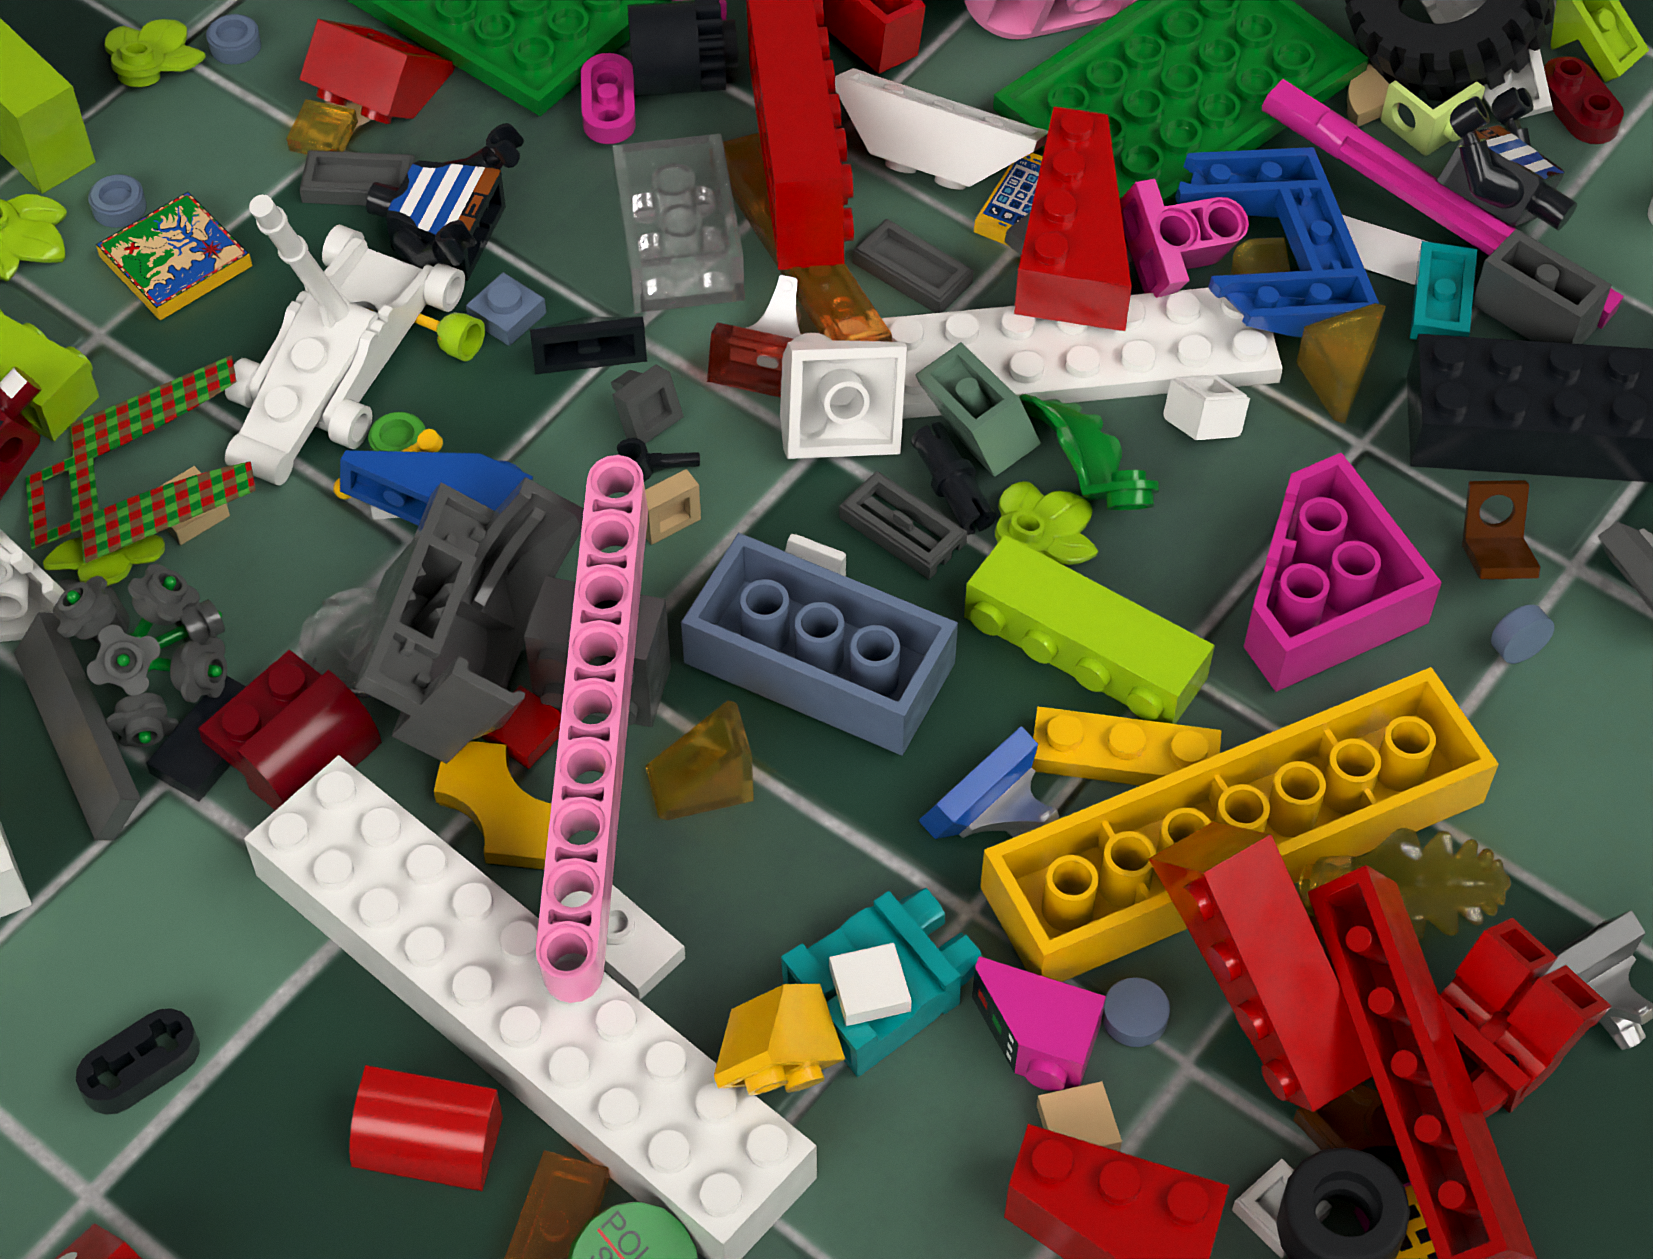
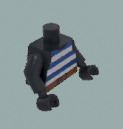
M1512 87L1494 99L1491 106L1492 112L1496 119L1502 125H1505V128L1496 125L1477 130L1490 123L1487 109L1479 97L1474 96L1459 104L1450 115V124L1455 133L1462 139L1437 179V182L1510 225L1517 226L1539 218L1558 231L1562 229L1573 215L1577 203L1556 190L1565 172L1531 147L1528 128L1521 127L1519 118L1532 112L1534 108L1529 92L1525 88L1517 90Z
M503 123L489 133L486 139L487 146L468 158L442 163L417 161L411 165L400 188L379 182L372 184L367 196V212L386 218L391 248L406 263L421 269L427 264L433 267L438 263L449 265L462 270L465 274V281H468L506 208L500 169L503 165L507 168H512L518 164L520 153L516 148L524 144V139L511 124Z

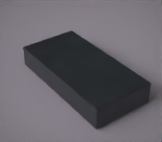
M226 676L225 686L219 697L211 698L204 695L146 762L149 773L200 802L231 764L202 742L198 728L246 686Z

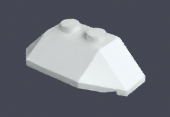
M855 68L835 76V91L839 94L842 104L871 155L886 159L885 165L898 172L916 173V170L935 175L934 181L937 184L950 189L963 190L966 186L970 187L1036 151L1046 143L1047 130L1004 118L871 75Z

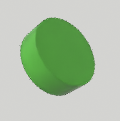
M393 412L378 418L369 430L368 440L371 451L400 452L417 442L419 434L426 430L425 426L418 417L410 413Z

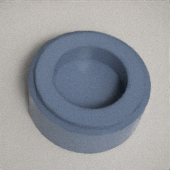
M239 14L225 15L212 22L207 29L206 37L210 53L219 62L225 64L244 63L254 58L261 49L258 26L254 20L247 16Z
M118 174L104 177L92 186L88 194L94 218L100 224L107 227H125L134 223L143 216L147 206L141 184L135 178L128 175Z
M1524 605L1508 613L1497 624L1492 633L1491 644L1507 663H1520L1534 656L1548 643L1554 632V623L1539 606Z
M1137 977L1123 979L1114 984L1106 994L1102 1015L1104 1027L1113 1039L1126 1046L1143 1047L1157 1041L1165 1032L1170 1014L1169 1000L1165 992L1150 980Z

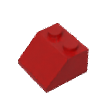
M318 19L299 80L318 87L316 96L323 100L342 106H347L348 100L362 105L360 112L362 116L381 123L391 124L393 117L414 119L453 73L455 65H453L452 61L371 27Z

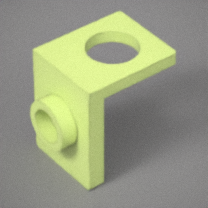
M1393 81L1388 85L1381 122L1426 157L1447 142H1456L1461 139L1451 127L1450 115L1459 104L1474 96L1482 100L1485 87L1476 81L1443 104L1432 109L1400 83ZM1398 103L1406 105L1412 111L1415 118V128L1407 126L1402 121L1397 109Z

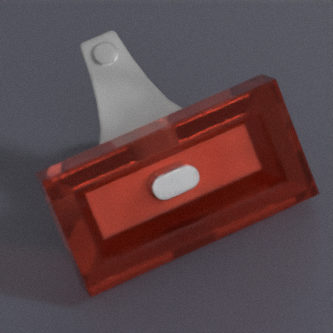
M785 275L779 276L770 304L764 315L754 325L742 328L719 322L716 323L710 338L707 382L781 398L783 354L787 343L801 335L798 324L802 315L799 307L796 306L797 278Z

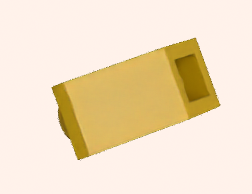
M783 984L731 1009L714 1072L718 1089L746 1087L748 1095L752 1096L772 1091L784 1085L787 1093L796 1092L824 1081L825 1078L822 1070L845 1060L821 985Z

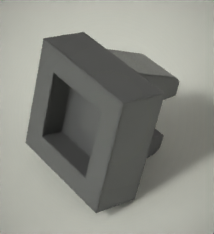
M657 364L644 373L628 370L611 382L612 388L616 391L612 396L627 439L637 438L646 444L684 417L670 372Z

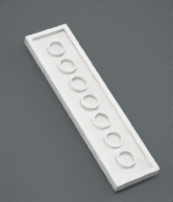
M1209 288L1179 290L1177 293L1158 298L1153 293L1131 295L1126 331L1014 314L1015 306L819 324V333L829 337L832 341L904 342L906 344L903 419L942 415L919 384L915 374L960 342L1018 397L1021 394H1028L1041 400L1058 399L1062 403L1168 394L1171 379L1176 377L1219 376L1234 387L1280 383L1283 369L1273 332L1246 326L1242 322L1244 315L1225 297L1217 298Z

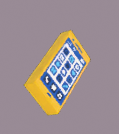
M1032 152L1010 164L976 217L974 233L1009 246L1004 242L1007 230L1031 212L1043 156Z

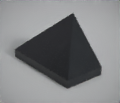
M582 317L530 329L535 375L647 362L643 317Z

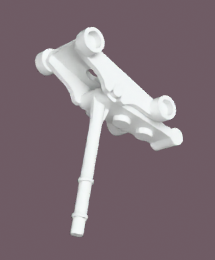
M262 194L252 199L249 205L250 212L255 217L260 231L268 235L277 247L278 255L282 261L289 264L302 281L305 291L300 292L296 301H292L287 307L280 332L262 363L241 358L234 364L237 382L225 389V395L228 400L251 409L239 434H236L228 444L225 462L231 466L251 461L253 476L280 486L290 476L293 461L314 427L327 431L331 441L350 449H356L364 442L371 427L372 410L370 407L359 403L426 304L446 312L454 309L464 290L465 274L462 270L439 263L434 267L427 264L421 269L368 249L367 242L364 240L361 232L340 224L336 225L329 232L323 245L322 261L325 266H328L323 271L308 251V245L305 240L297 235L288 223L287 215L283 209L276 206L269 196Z

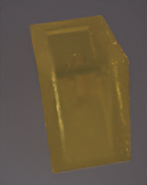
M1374 303L1304 326L1296 363L1335 421L1346 423L1377 344L1386 309L1384 305Z
M729 700L645 766L658 817L661 819L672 820L754 801L752 753L738 705Z

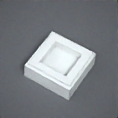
M894 943L829 957V968L846 1026L911 1012L912 1000Z
M1283 1159L1279 1160L1237 1198L1232 1208V1211L1281 1259L1286 1254L1280 1245L1276 1221L1287 1180L1294 1171ZM1326 1200L1321 1201L1316 1207L1315 1213L1320 1222L1329 1215L1332 1208Z

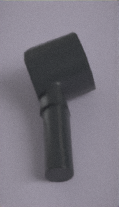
M637 438L622 440L617 445L619 455L629 457L638 463L643 472L644 482L651 477L653 470L700 466L699 452L649 453L646 444Z

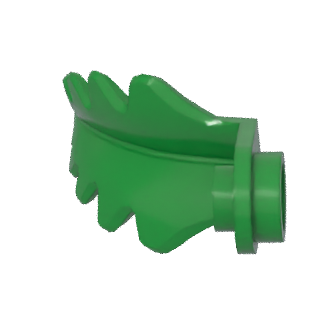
M1021 394L1019 396L1028 416L1047 423L1056 432L1060 446L1077 473L1081 492L1086 500H1106L1107 509L1113 511L1142 510L1154 507V494L1159 492V482L1147 480L1145 470L1118 471L1122 458L1120 442L1115 436L1101 432L1103 421L1099 415L1080 413L1082 407L1074 402L1062 403L1058 399L1041 400L1028 394Z

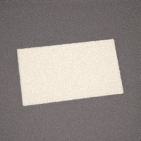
M1342 215L1366 270L1415 285L1418 254L1421 243L1425 240Z

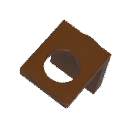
M1526 480L1470 481L1468 483L1462 547L1480 579L1539 578L1540 565L1524 539L1529 484ZM1495 495H1504L1510 498L1513 503V509L1506 520L1490 524L1480 518V508L1485 500Z

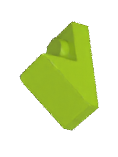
M1556 0L1550 44L1551 49L1554 50L1578 39L1605 82L1620 77L1649 51L1648 46L1619 0Z

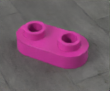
M602 53L592 56L581 68L583 129L585 134L595 142L602 144L622 142L633 134L636 127L633 66L628 59L614 53Z

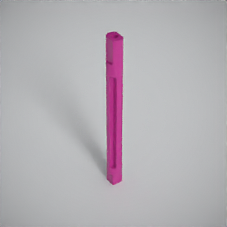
M1282 79L1266 96L1262 105L1263 112L1336 159H1340L1487 255L1490 256L1516 229L1437 182L1436 177L1359 129L1358 126L1286 80ZM1612 288L1597 326L1600 329L1617 312L1624 297Z

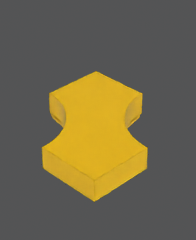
M470 741L447 764L440 761L433 791L435 801L441 806L464 813L478 826L485 839V862L487 864L544 870L552 803H547L530 796L516 784L509 772L507 745Z

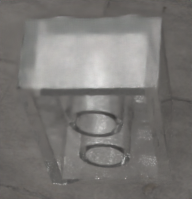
M721 134L612 145L616 194L634 313L745 301L743 251Z

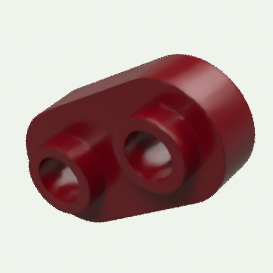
M1571 56L1557 57L1549 60L1544 65L1554 114L1571 135L1582 142L1604 144L1613 140L1618 134L1624 116V110L1620 102L1584 61Z

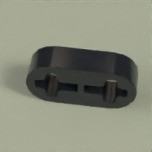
M172 1008L159 1009L141 1018L90 1051L81 1060L76 1070V1083L86 1104L92 1110L101 1114H118L129 1109L185 1072L195 1063L200 1049V1041L190 1018L182 1011ZM167 1033L172 1039L176 1038L179 1046L170 1052H167L162 1046L158 1047L156 1039L160 1035ZM108 1070L114 1076H118L121 1083L112 1090L101 1084L98 1078Z

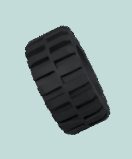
M1345 0L1347 5L1345 10L1360 52L1369 57L1368 64L1373 65V68L1389 84L1396 80L1415 96L1418 95L1419 90H1425L1428 100L1441 101L1446 99V93H1459L1476 81L1481 85L1487 84L1489 89L1492 90L1505 83L1503 74L1510 69L1515 73H1519L1530 62L1528 49L1536 51L1543 44L1547 36L1545 25L1552 22L1555 8L1553 0H1487L1480 8L1462 19L1443 24H1430L1419 22L1402 13L1400 10L1404 0Z

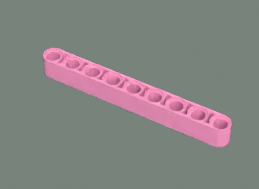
M621 455L607 456L597 461L591 467L587 477L536 941L537 961L547 990L558 1000L568 1003L584 1001L593 996L601 985L604 975L648 520L643 472L637 462ZM618 492L629 493L621 498L608 497ZM617 545L624 547L613 553L601 552L609 546ZM613 600L619 602L617 605L607 609L595 607L602 601ZM599 656L614 658L611 662L602 666L588 664L592 659ZM593 713L608 715L604 721L598 724L581 722L586 716ZM596 771L603 774L599 780L593 783L582 784L575 781L584 772ZM588 830L598 834L593 841L587 844L575 845L568 842L571 836L579 831ZM583 891L592 895L587 903L579 907H567L561 904V901L572 892ZM576 953L586 957V960L580 967L571 971H562L554 967L559 958L566 954Z

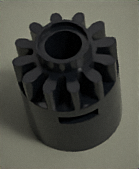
M685 0L627 5L635 97L726 90L725 69L738 67V47L735 19L722 20L719 0Z

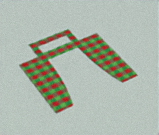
M232 355L70 424L73 456L26 476L31 549L34 550L81 529L84 563H88L256 491L252 464L249 461L175 481L130 497L99 510L93 458L159 428L236 383ZM69 470L74 520L47 530L43 481Z

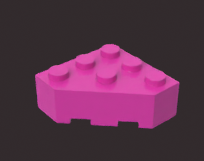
M1342 452L1291 473L1252 607L1244 648L1275 692L1428 624L1442 583Z

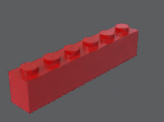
M1364 865L1308 891L1311 905L1438 1259H1537L1397 883L1373 868Z

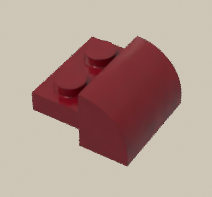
M290 649L198 728L202 742L241 772L246 778L249 789L274 810H277L338 755L355 768L382 743L379 731L371 715L347 685L329 669L323 675L320 674Z

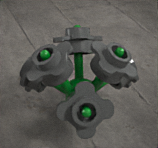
M150 564L145 570L144 577L141 579L133 578L128 585V591L133 596L132 605L142 617L132 633L125 634L120 626L110 625L116 614V605L104 592L107 581L102 576L92 577L86 583L80 582L72 585L60 596L53 608V614L61 622L57 631L62 637L68 638L75 635L77 638L85 640L98 635L101 646L96 660L90 662L87 666L89 679L97 685L109 682L121 686L129 695L116 703L114 707L115 713L106 720L110 730L116 731L119 734V743L123 746H152L160 742L164 736H169L178 726L176 718L168 717L167 706L161 696L154 693H144L149 686V680L146 676L151 670L170 672L174 687L181 691L185 701L193 703L197 702L202 695H207L211 698L219 697L224 689L227 676V662L224 657L225 645L220 638H217V635L225 632L221 619L222 613L216 609L209 599L199 603L200 596L195 588L187 585V582L180 574L159 564ZM175 623L176 628L156 638L147 635L153 624L167 626ZM180 640L184 641V644L177 648L172 659L159 657L161 649Z

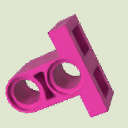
M1155 179L1135 182L1120 199L1124 234L1144 294L1153 293L1156 298L1177 293L1189 281L1186 269L1208 266L1219 262L1245 236L1249 226L1248 216L1243 207L1227 197H1216L1164 206ZM1162 236H1165L1171 244L1166 242Z

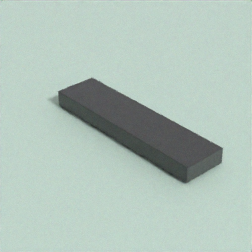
M38 612L14 655L95 841L115 840L140 802V795L110 728L107 726L106 719L69 637H62L57 631L61 623L60 619L53 613Z

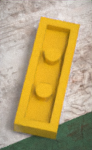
M1037 706L1033 739L1038 743L1032 768L1040 773L1141 786L1219 754L1222 730Z

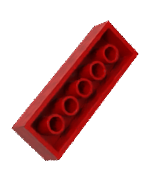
M746 0L749 68L778 270L845 265L844 242L854 241L851 207L844 208V205H848V198H853V175L851 164H842V162H847L845 128L836 129V127H841V107L839 94L835 93L833 60H828L830 58L829 36L827 27H824L823 0Z

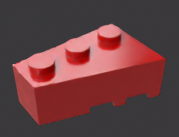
M1028 1124L1009 1182L1004 1218L1063 1259H1210L1229 1185Z

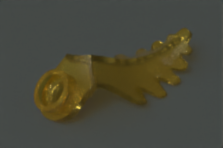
M1400 828L1364 856L1320 857L1315 864L1306 865L1300 875L1299 893L1307 913L1315 916L1307 893L1308 891L1367 865L1397 883L1419 941L1424 936L1427 920L1445 935L1452 936L1456 935L1459 930L1458 912L1471 924L1477 926L1481 925L1484 921L1481 909L1487 915L1495 916L1498 911L1497 904H1505V892L1509 890L1511 880L1504 872L1502 860L1499 858L1494 860V853L1490 848L1481 850L1477 856L1478 843L1474 839L1464 842L1454 855L1452 836L1449 832H1438L1422 849L1414 830Z

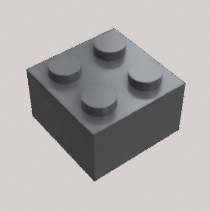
M545 576L524 639L533 694L540 698L542 704L551 705L562 712L576 582ZM640 594L628 726L637 724L653 727L671 669L666 599ZM613 600L602 601L595 607L607 609L617 605L619 602ZM599 656L592 659L588 664L602 666L611 662L614 658ZM603 713L590 714L604 719L608 717L607 714Z

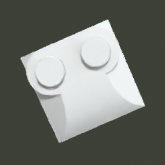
M805 333L788 342L782 358L780 403L783 450L787 458L900 454L907 355L906 344L904 342L832 341L829 337L820 333Z

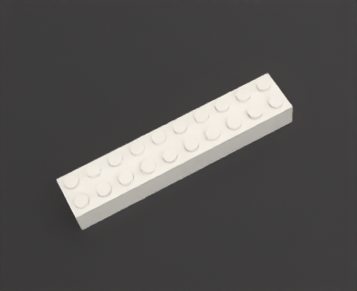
M338 755L244 838L258 878L638 1202L662 1207L683 1223L696 1247V1251L705 1259H742L817 1179L816 1144L756 1095H748L746 1087L718 1089L714 1078L717 1064L605 972L598 990L593 996L584 1001L568 1003L552 996L544 984L537 961L536 941L539 918L341 756ZM576 953L566 954L559 958L554 967L562 971H571L580 967L586 960V957Z

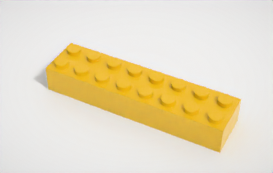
M1430 667L984 850L980 888L1026 970L1063 982L1187 929L1148 858L1213 821L1271 834L1293 883H1297L1483 804L1499 763L1435 671Z

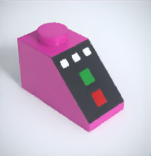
M979 956L974 971L972 998L1013 1072L1026 1077L1031 1084L1047 1091H1060L1081 1086L1101 1025L1106 996Z

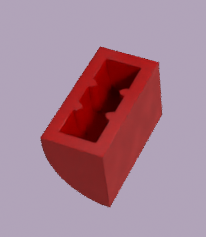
M365 1065L351 1123V1166L483 1191L503 1120L497 1089Z

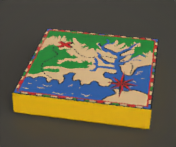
M188 191L96 244L100 258L160 321L252 267L249 252Z

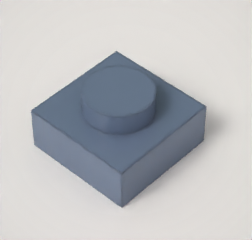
M504 272L466 305L468 315L482 320L485 331L508 346L513 344L546 314L545 298Z

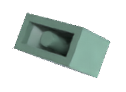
M962 342L915 374L919 384L965 448L994 477L1041 444L1020 398Z

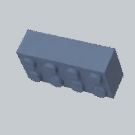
M738 532L681 622L683 656L685 664L903 756L955 664L958 622Z

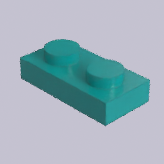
M1422 241L1417 261L1409 339L1417 340L1418 334L1469 337L1477 249Z

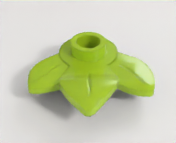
M172 19L150 21L141 30L127 26L114 28L108 33L104 43L106 52L111 55V67L118 74V80L124 85L131 87L150 86L159 81L161 71H185L195 67L206 58L203 51L185 46L188 35L187 27L180 21Z
M24 194L8 201L0 199L1 280L10 281L19 267L20 260L41 263H56L65 260L64 242L55 225L59 224L67 216V210L59 202L36 194Z
M1028 481L1012 484L1001 495L998 508L1002 516L999 518L995 528L997 544L1006 534L1041 554L1066 565L1080 564L1097 556L1098 549L1087 537L1081 534L1089 523L1093 510L1091 504L1085 498L1069 491H1053L1044 496L1038 488Z
M151 535L100 558L84 563L82 539L78 537L67 540L57 546L44 559L43 566L45 570L49 571L78 570L79 581L85 583L92 577L102 576L107 581L106 587L124 579L129 574L133 564L150 563L158 560L165 551V543L161 536Z

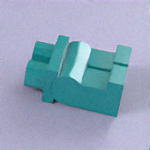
M927 888L914 892L900 901L890 891H887L873 901L874 906L857 912L839 929L809 948H806L801 943L781 956L783 984L821 985L845 1056L844 1062L857 1078L930 1025L942 1012L945 1015L960 1004V987L974 976L978 957H982L981 951L962 932L939 948L930 940L927 935L945 924V912L941 904ZM894 943L912 1000L911 1012L846 1026L829 968V957Z

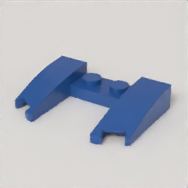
M1314 147L1187 153L1183 167L1193 175L1190 184L1180 181L1175 196L1177 204L1216 197H1227L1241 205L1249 216L1279 217L1300 271L1212 276L1208 285L1210 291L1217 298L1225 297L1244 315L1242 322L1248 327L1293 337L1327 340L1368 339L1381 312V307Z

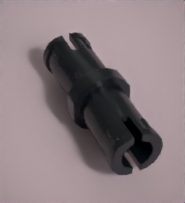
M942 422L932 424V428L936 433L935 436L928 425L918 429L911 438V444L918 451L933 477L931 487L935 494L946 499L960 527L967 531V535L975 533L972 522L975 523L979 532L990 527L996 519V512L990 506L974 479L976 475L974 466L968 459H962L950 439Z

